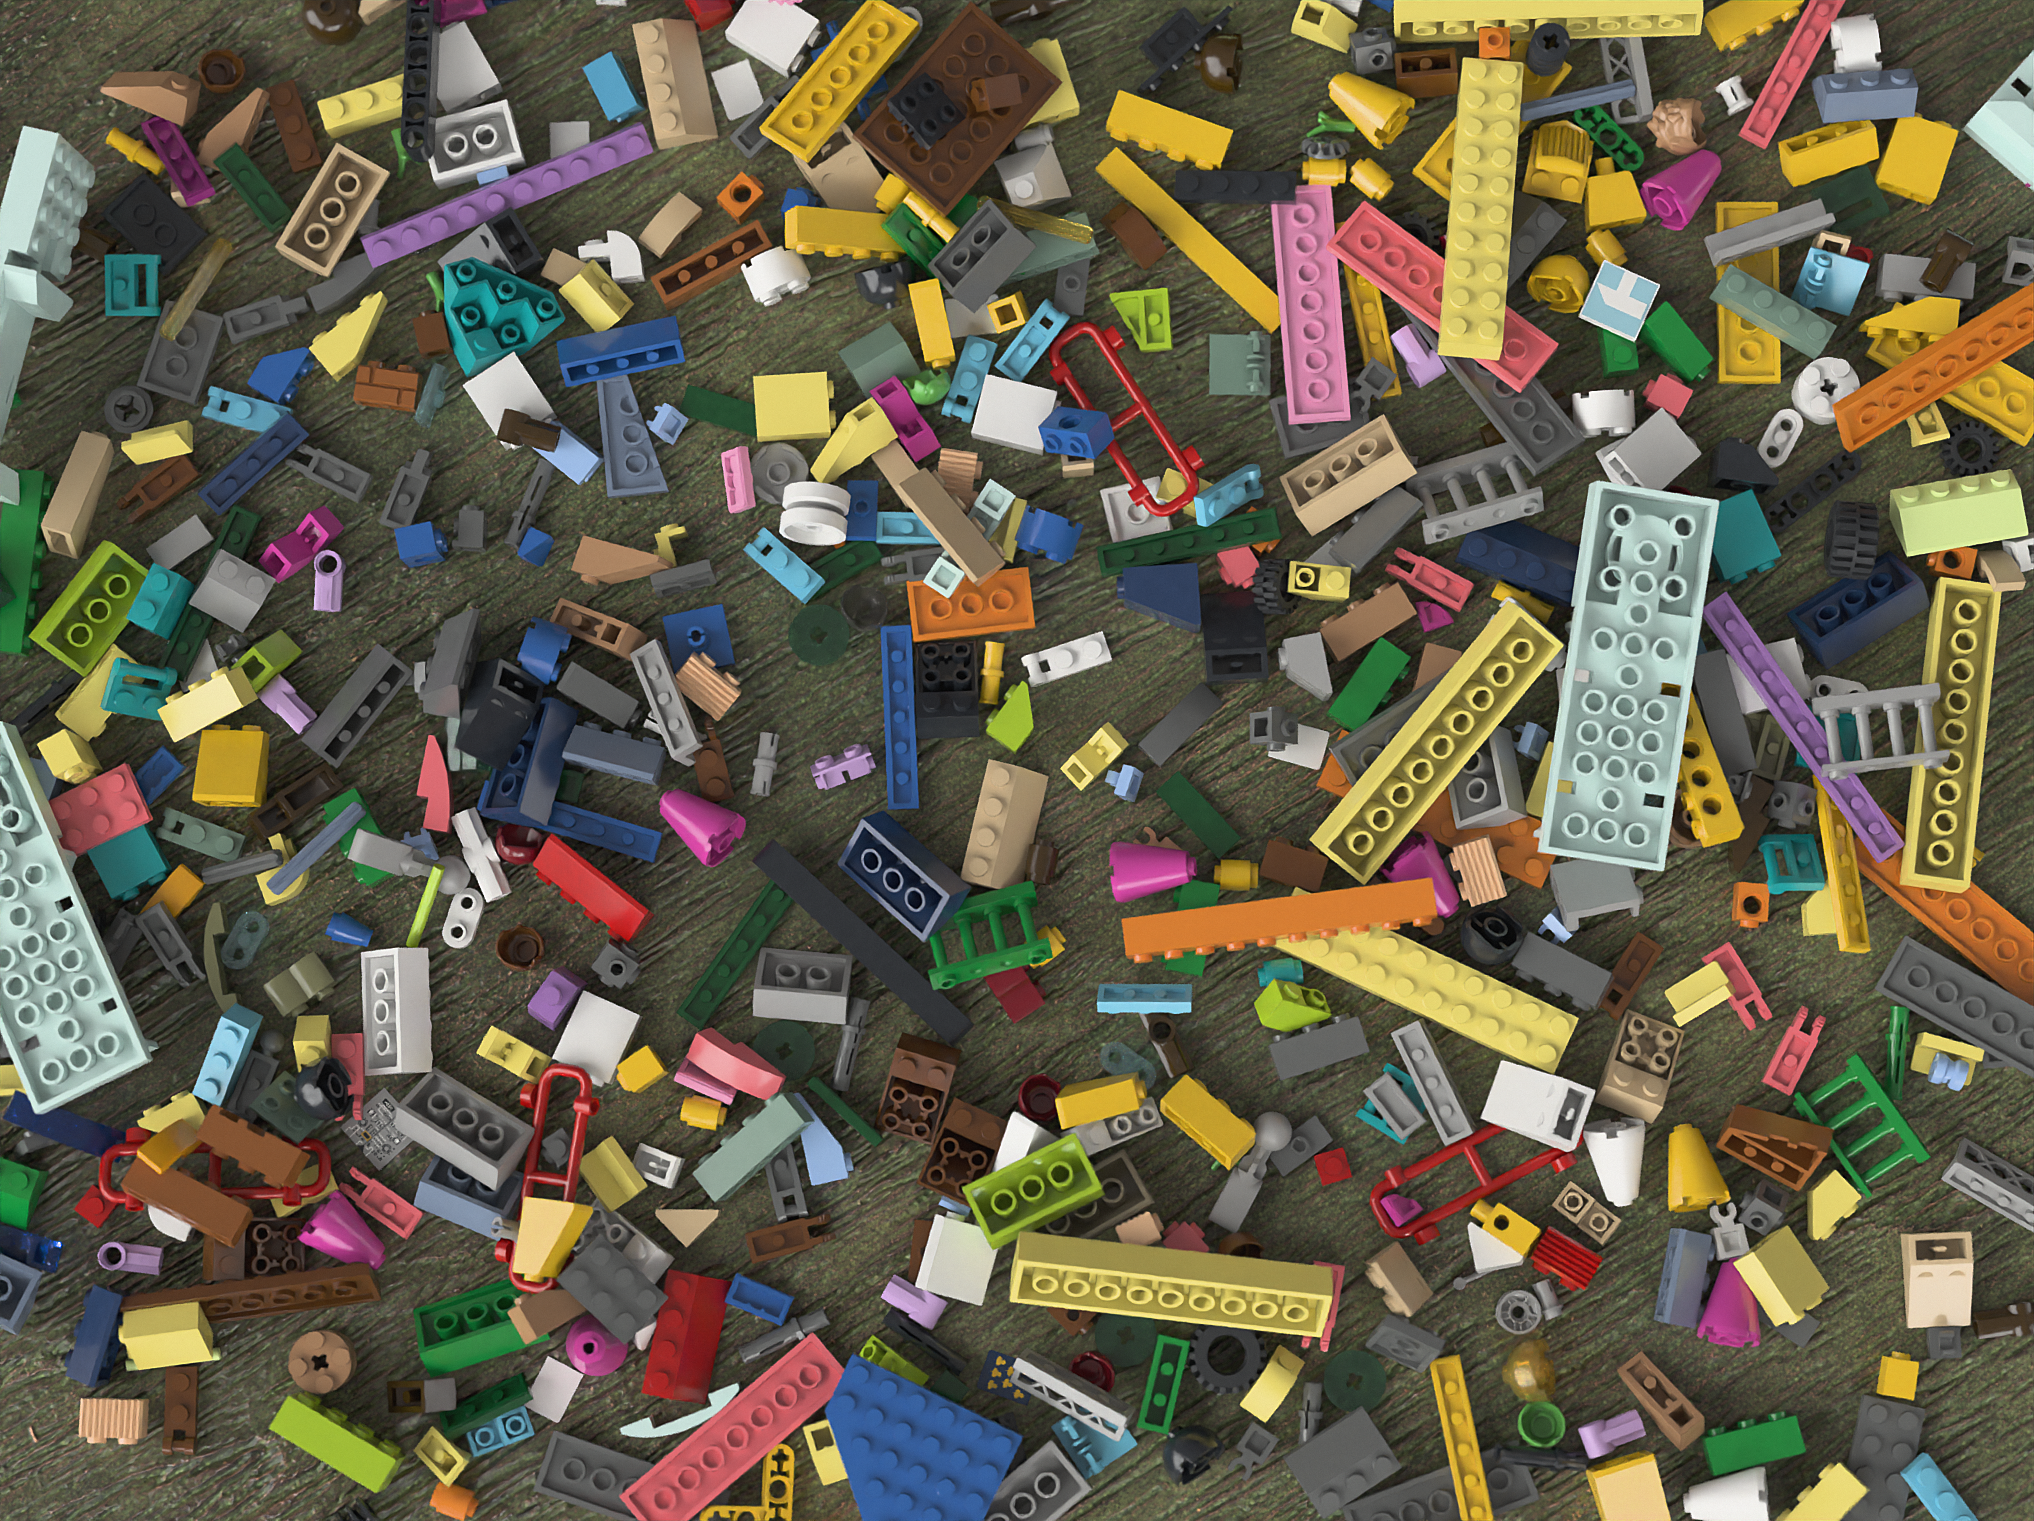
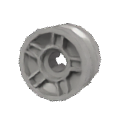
M1511 1290L1504 1293L1498 1299L1495 1316L1498 1323L1506 1331L1514 1334H1525L1532 1331L1538 1325L1541 1318V1307L1538 1300L1531 1293L1523 1290ZM1516 1306L1524 1308L1525 1312L1522 1313L1520 1318L1513 1316L1512 1311Z

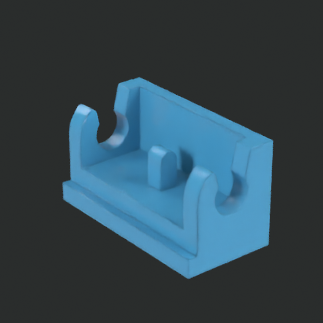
M609 52L582 67L610 122L617 120L619 123L646 110L619 56Z

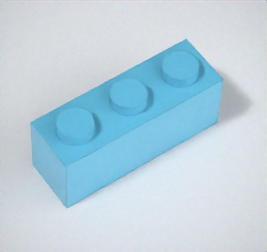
M235 1003L221 1016L192 1094L220 1107L232 1096L262 1021V1015Z

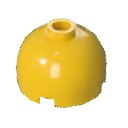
M1551 255L1537 263L1526 285L1529 294L1538 303L1542 298L1553 303L1548 307L1553 311L1575 313L1581 305L1583 306L1588 296L1590 280L1588 272L1575 257L1570 255Z

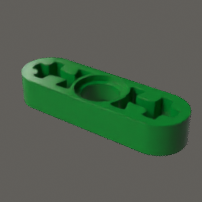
M1598 105L1574 111L1573 123L1589 134L1590 140L1594 141L1593 145L1605 157L1613 158L1614 166L1620 172L1630 171L1633 174L1640 169L1644 162L1642 149ZM1581 111L1585 113L1593 112L1591 119L1596 125L1599 124L1600 120L1604 123L1598 127L1595 134L1591 131L1595 125L1590 120L1583 122L1580 119L1583 115ZM1605 130L1614 132L1617 138L1616 143L1613 145L1603 144L1600 140V133ZM1621 142L1625 144L1622 151L1629 156L1633 153L1636 156L1634 160L1636 165L1631 162L1627 165L1624 164L1625 156L1620 150L1616 155L1613 154V151L1619 147Z

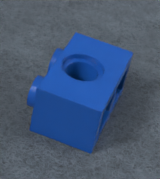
M1058 406L1038 426L1045 450L1049 453L1095 459L1115 438L1106 412Z
M431 521L394 529L400 559L409 568L446 560L444 552L449 551L446 535L441 532L440 528L437 529Z

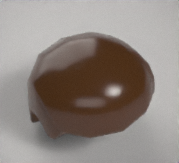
M229 48L208 51L203 54L197 66L201 83L214 93L227 94L237 89L246 74L243 57H238Z
M523 925L503 930L495 943L496 955L505 967L517 972H525L535 968L541 963L546 952L542 936L536 929Z
M1238 1231L1227 1235L1221 1241L1217 1254L1264 1260L1263 1250L1265 1248L1260 1240L1251 1233Z

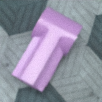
M1413 323L1399 329L1390 337L1406 362L1409 376L1418 388L1446 372L1440 357L1433 349H1429Z
M324 550L318 553L314 560V568L316 570L314 610L341 612L343 574L346 569L345 560L334 551ZM328 557H335L337 568L331 573H326L323 570V562Z
M278 673L256 695L275 714L278 713L297 734L301 735L308 731L319 717L296 694V689Z
M119 1241L108 1242L99 1249L98 1261L103 1268L108 1270L160 1275L164 1248L128 1244ZM112 1247L118 1248L122 1254L121 1261L116 1265L111 1264L107 1259V1252Z
M895 1274L881 1296L885 1301L907 1312L910 1318L933 1330L948 1302L937 1295L921 1290Z
M1635 1409L1608 1420H1596L1578 1428L1589 1459L1607 1454L1615 1450L1616 1446L1646 1435L1641 1418Z

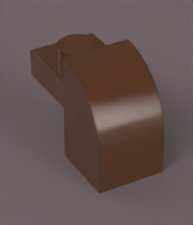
M1124 202L1119 203L1099 220L1103 228L1121 243L1129 258L1144 270L1148 269L1168 252L1159 235L1136 208H1130Z

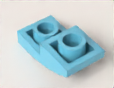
M525 1405L515 1408L465 1433L473 1458L535 1435Z

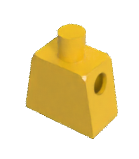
M1612 157L1596 160L1597 176L1587 179L1584 190L1586 233L1594 232L1599 228L1606 230L1643 223L1647 213L1631 172L1622 171L1615 173Z
M1479 1199L1470 1212L1472 1216L1484 1223L1481 1229L1523 1256L1524 1259H1526L1542 1234L1541 1229L1501 1203H1498L1494 1208L1482 1199ZM1500 1219H1504L1509 1223L1505 1230H1500L1496 1227V1223Z

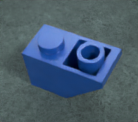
M302 347L263 357L247 384L253 390L278 405L285 406L286 402L290 403L297 395L299 390L297 385L303 376L307 377L312 371L315 361H313L315 355L308 348Z

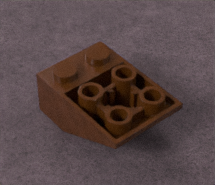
M902 1032L873 1128L933 1146L962 1050Z
M954 1098L916 1184L971 1208L962 1187L989 1175L1009 1122Z
M252 1217L235 1248L204 1233L202 1279L213 1281L237 1279L242 1281L254 1279V1277L259 1275L278 1276L285 1275L286 1272L294 1270L304 1272L305 1244L297 1237L303 1233L301 1230L306 1224V1218Z

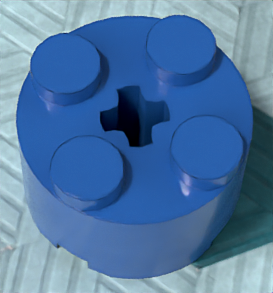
M1026 505L1014 539L1018 541L1016 547L1037 554L1038 549L1047 552L1046 558L1062 564H1066L1067 559L1072 560L1084 525L1076 523L1075 528H1073L1074 522L1069 521L1067 518L1036 508L1035 514H1033L1034 508Z
M533 616L531 622L536 623L535 629L528 627L517 660L522 663L521 670L538 678L548 686L550 681L556 682L562 664L557 663L560 652L567 653L572 635L567 633V627Z

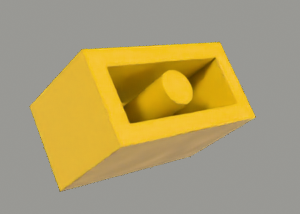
M648 1045L616 1066L620 1072L616 1075L617 1080L625 1091L632 1090L634 1093H641L670 1073L654 1048Z

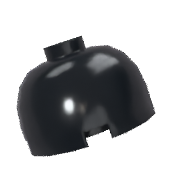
M911 258L886 263V265L871 267L854 273L856 285L861 296L873 305L884 304L885 310L902 306L901 299L910 295L908 284L916 283V272Z
M1488 903L1473 906L1461 926L1460 938L1464 950L1470 957L1486 965H1498L1509 961L1524 941V937L1521 934L1523 930L1521 922L1514 914L1497 905L1496 909L1486 908Z
M328 1056L313 1060L306 1064L297 1075L294 1092L295 1100L309 1116L315 1119L328 1120L347 1115L353 1106L354 1094L349 1095L347 1085L352 1084L351 1078L344 1065L334 1057L328 1059Z
M1190 1425L1185 1428L1177 1426L1167 1435L1169 1441L1163 1448L1162 1460L1164 1468L1172 1481L1177 1486H1179L1180 1482L1186 1485L1211 1468L1208 1462L1213 1456L1217 1460L1220 1459L1225 1451V1445L1211 1429L1204 1426Z

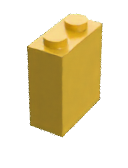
M1915 112L1914 117L1895 118L1872 186L1930 205L1937 197L1959 131L1952 129L1950 124L1943 121L1931 122L1925 120L1917 112Z

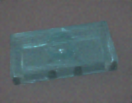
M433 364L414 416V420L419 426L428 429L430 428L436 408L442 407L446 396V391L443 389L449 371L443 365Z

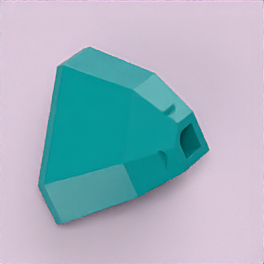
M474 257L445 264V320L453 351L467 378L482 373L512 352L517 357L523 355L566 319L553 293Z

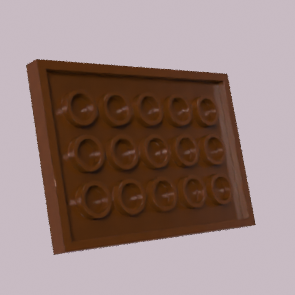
M970 2L857 129L852 138L940 216L945 218L1063 82L973 2ZM925 71L966 117L961 123L936 141V144L928 151L924 147H919L918 142L912 137L914 131L908 134L907 130L910 127L908 125L902 127L901 123L904 120L899 122L892 113H889L888 110L890 108L886 105L891 97ZM1017 73L1023 103L977 112L976 105H974L971 99L972 81Z

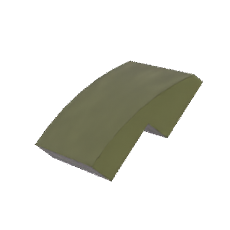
M1757 713L1743 715L1757 768L1740 773L1743 774L1750 771L1752 775L1760 779L1773 782L1774 780L1780 781L1790 739L1773 716Z

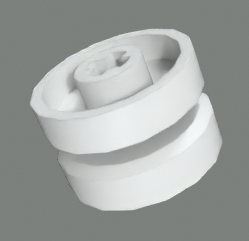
M797 482L789 484L784 489L782 506L786 511L781 514L779 532L792 541L809 545H834L845 541L848 521L844 516L848 515L850 494L838 486L827 483Z

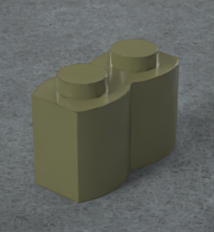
M313 951L297 961L289 969L270 980L263 988L283 1017L289 1018L292 1016L293 1019H296L310 1009L307 1005L318 998L319 1001H322L335 992L333 987L338 981L320 955Z

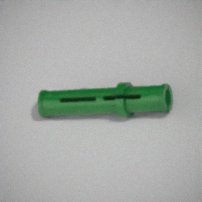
M1890 1006L1889 1034L1885 1033V1040H1888L1884 1089L1892 1100L1903 1101L1907 1042H1910L1911 1037L1908 1036L1909 1012L1911 1009L1908 1007Z

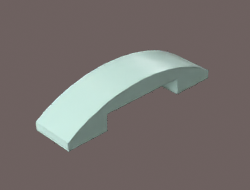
M989 479L974 502V507L967 516L969 520L975 516L986 531L982 536L987 542L991 539L1016 495ZM945 550L942 556H939L923 583L949 599L966 574Z
M737 1382L709 1393L708 1396L712 1404L710 1407L656 1427L653 1416H649L621 1427V1433L633 1437H659L690 1429L706 1421L724 1408L742 1388L741 1384Z

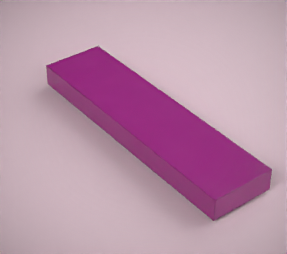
M159 116L141 123L144 133L188 207L216 194L208 177L175 123Z

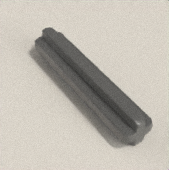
M280 849L269 850L204 868L201 871L202 881L208 885L280 866L284 862Z

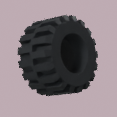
M1836 500L1833 504L1827 521L1824 543V566L1828 576L1867 580L1875 564L1879 540V513L1875 503Z
M1200 1323L1190 1336L1187 1353L1188 1365L1194 1377L1207 1389L1219 1394H1236L1244 1389L1247 1390L1260 1378V1374L1266 1365L1265 1358L1267 1353L1264 1345L1265 1342L1258 1330ZM1224 1335L1237 1338L1245 1349L1243 1364L1237 1370L1230 1373L1216 1370L1208 1359V1349L1211 1343L1216 1338Z

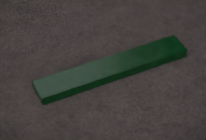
M233 505L192 594L218 549H222L244 561L263 520L262 516L238 505ZM187 603L157 668H175L177 670V680L186 683L216 618Z
M1272 507L1222 518L1208 527L1195 524L1097 546L1096 550L1101 576L1107 578L1122 574L1123 568L1170 564L1282 539L1277 509Z
M772 879L767 883L676 1011L678 1015L701 1031L794 901Z

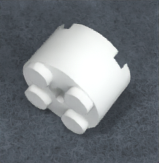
M1873 13L1839 18L1835 22H1831V31L1829 32L1830 45L1832 50L1837 49L1836 60H1834L1835 73L1882 71V61L1877 62L1876 56L1881 52L1878 27L1876 19L1873 20Z
M779 246L750 259L752 266L748 267L745 263L741 266L755 301L764 303L765 306L782 300L780 295L788 291L797 294L809 288L808 281L811 279V275L802 254L796 253V249L784 251L783 247Z
M1833 357L1817 359L1810 363L1797 377L1792 389L1793 404L1800 415L1814 423H1834L1836 418L1832 405L1860 388L1858 376L1844 359ZM1823 386L1826 389H1830L1831 394L1829 396L1827 392H1821L1820 389Z
M1624 390L1590 391L1589 395L1582 396V399L1581 393L1572 394L1573 423L1584 438L1597 437V435H1601V431H1609V437L1626 436L1632 433V428H1636L1634 390L1625 392V396Z

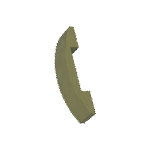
M216 902L211 907L206 923L204 960L212 992L225 1013L235 1003L243 1006L241 994L228 993L219 936L229 935L231 932L226 904Z

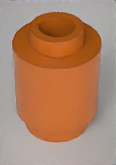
M438 1482L432 1495L430 1506L436 1507L437 1512L465 1521L467 1516L473 1518L479 1500L475 1499V1491L454 1483L448 1487L444 1483Z

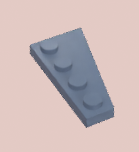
M627 374L598 380L597 392L608 498L668 493L669 490Z

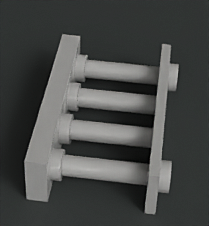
M1508 442L1416 468L1417 474L1403 482L1404 490L1414 497L1420 498L1423 503V508L1428 519L1422 520L1426 545L1544 511L1541 486L1528 490L1520 471L1521 468H1525V464ZM1508 472L1516 493L1499 498L1490 477ZM1478 481L1487 502L1469 507L1461 486ZM1449 490L1457 510L1440 515L1431 494Z
M1939 683L1813 698L1811 703L1812 714L1820 716L1825 722L1830 764L1822 765L1821 777L1829 776V780H1841L1848 778L1850 773L1924 765V769L1942 767L1943 762L1948 761L1950 753L1949 750H1937L1931 706H1934V702H1938L1941 696ZM1915 704V708L1919 709L1925 753L1906 755L1900 710H1902V706ZM1883 708V711L1887 712L1893 756L1874 758L1868 714L1871 713L1872 709ZM1852 712V716H1856L1862 760L1843 762L1837 718L1840 717L1839 713Z

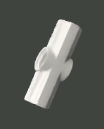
M476 808L464 810L451 817L457 835L463 845L462 852L472 874L475 873L486 902L498 900L512 893L507 877L500 865L501 858L491 836L488 837Z

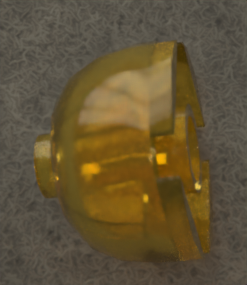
M1543 1338L1527 1340L1516 1345L1508 1355L1507 1365L1502 1366L1504 1383L1510 1384L1515 1395L1529 1402L1552 1401L1553 1398L1550 1395L1555 1394L1553 1360L1548 1361L1545 1351H1550V1348Z

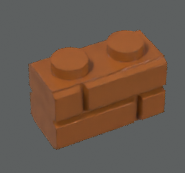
M368 361L367 365L359 364L353 399L357 405L418 413L423 377L412 366L398 365L397 369L386 368V364L383 362Z

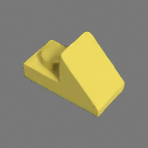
M1935 401L1906 418L1911 429L1912 447L1950 438V433Z
M434 1426L429 1429L413 1450L448 1487H450L467 1465L471 1457L470 1453L456 1447L440 1429Z

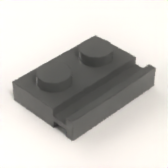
M709 559L650 574L652 587L658 599L717 583Z

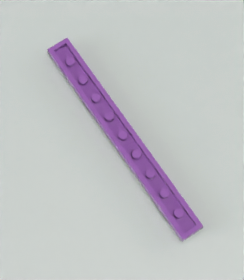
M639 122L365 235L360 240L371 266L375 268L486 222L509 207L515 210L652 153L653 149L643 124Z
M1722 593L1705 605L1702 613L1703 618L1875 861L1881 863L1902 848L1905 843L1855 773H1850L1848 778L1841 780H1829V776L1821 777L1822 765L1830 764L1825 730L1728 593Z

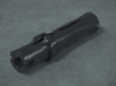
M72 669L58 682L54 680L51 683L52 687L8 723L15 725L20 737H22L64 700L66 701L85 677Z
M891 1307L881 1324L886 1325L904 1338L903 1342L906 1344L912 1343L931 1358L954 1372L956 1376L960 1375L969 1359L964 1358L921 1328L922 1324L917 1321L914 1323L895 1310L894 1307Z
M1498 1443L1494 1449V1458H1496L1495 1462L1497 1464L1549 1468L1553 1472H1559L1560 1469L1585 1472L1588 1467V1458H1582L1587 1457L1586 1452L1562 1450L1561 1447L1552 1446L1551 1449Z

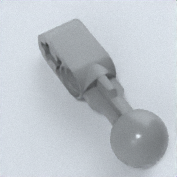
M361 828L357 829L347 857L358 863L402 876L404 874L413 878L419 875L429 878L433 865L441 864L445 867V871L438 891L448 895L460 893L467 887L470 881V869L467 863L458 856L447 855L436 861L427 858L423 851L414 849L409 844Z
M1274 1111L1266 1112L1255 1120L1253 1128L1256 1133V1143L1250 1154L1243 1156L1239 1165L1234 1168L1208 1217L1209 1220L1233 1233L1238 1231L1262 1186V1179L1268 1170L1266 1162L1271 1152L1281 1150L1291 1139V1124L1281 1113Z

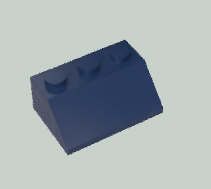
M94 1284L92 1289L89 1288L83 1301L86 1311L83 1319L78 1320L74 1330V1337H77L74 1350L70 1349L65 1359L64 1366L68 1368L66 1376L94 1388L109 1384L121 1345L118 1329L119 1325L123 1324V1314L119 1308L123 1298L130 1296L131 1292L104 1284Z

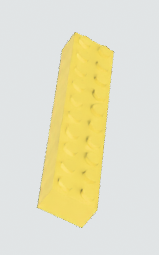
M1394 0L1396 44L1479 41V28L1510 27L1511 40H1531L1535 30L1546 23H1556L1563 26L1568 32L1570 39L1700 35L1703 18V0Z
M1463 57L1459 77L1437 355L1499 360L1503 347L1524 62Z
M1940 577L1932 587L1922 685L1939 683L1941 696L1938 702H1934V706H1931L1937 750H1949L1950 757L1939 768L1924 769V765L1912 766L1904 838L1905 845L1903 847L1899 883L1901 885L1962 893L1970 888L2002 591L1994 592L1991 584ZM1919 713L1914 754L1925 753Z
M1508 600L1309 840L1365 885L1564 645L1524 610Z
M1295 887L1291 896L1311 893ZM1382 926L1369 928V933L1351 935V930L1338 932V937L1320 939L1319 934L1307 936V941L1299 943H1289V939L1276 940V945L1271 946L1535 1070L1554 1075L1579 1020L1576 1016L1393 931H1383Z
M1020 1231L1011 1271L1010 1302L1322 1337L1333 1298L1331 1267Z

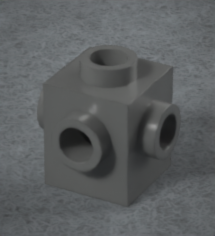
M1370 27L1362 32L1349 34L1351 59L1357 75L1365 73L1376 74L1393 68L1392 56H1394V53H1397L1394 37L1389 38L1385 27Z
M1278 706L1267 707V711L1250 713V744L1267 746V751L1271 752L1285 751V746L1297 745L1298 714L1285 712V707Z
M1774 780V789L1769 799L1767 816L1779 820L1778 826L1796 829L1797 824L1810 826L1817 790L1800 783Z
M610 937L592 961L591 968L599 973L598 978L604 984L612 988L615 985L621 989L626 982L631 985L641 972V969L638 968L641 958L637 956L638 951L626 942L620 944Z
M1762 1179L1753 1192L1747 1190L1739 1203L1742 1211L1738 1220L1766 1236L1772 1227L1778 1228L1786 1216L1784 1210L1790 1194Z

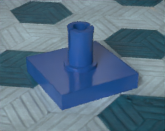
M723 604L663 616L674 674L693 652H696L698 655L702 652L706 653L717 663L714 666L716 669L736 665Z

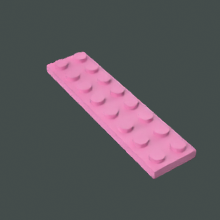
M1331 185L1297 186L1296 205L1271 204L1289 425L1350 420L1351 415L1337 257L1326 249L1327 243L1335 235Z

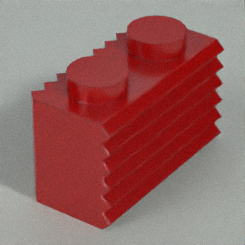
M1546 1225L1528 1256L1529 1259L1534 1261L1531 1267L1548 1276L1550 1271L1561 1277L1558 1283L1573 1292L1576 1291L1577 1287L1581 1290L1587 1288L1603 1260V1257L1549 1225Z

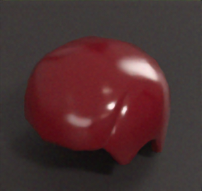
M516 824L502 825L498 828L495 846L498 854L507 862L515 865L529 864L537 858L542 849V835L530 827Z
M1046 1073L1029 1076L1022 1083L1018 1094V1104L1022 1113L1027 1118L1039 1123L1054 1120L1058 1116L1055 1098L1062 1091L1061 1084Z
M1098 1351L1082 1352L1072 1359L1068 1367V1371L1108 1393L1115 1385V1368L1111 1359L1104 1353Z

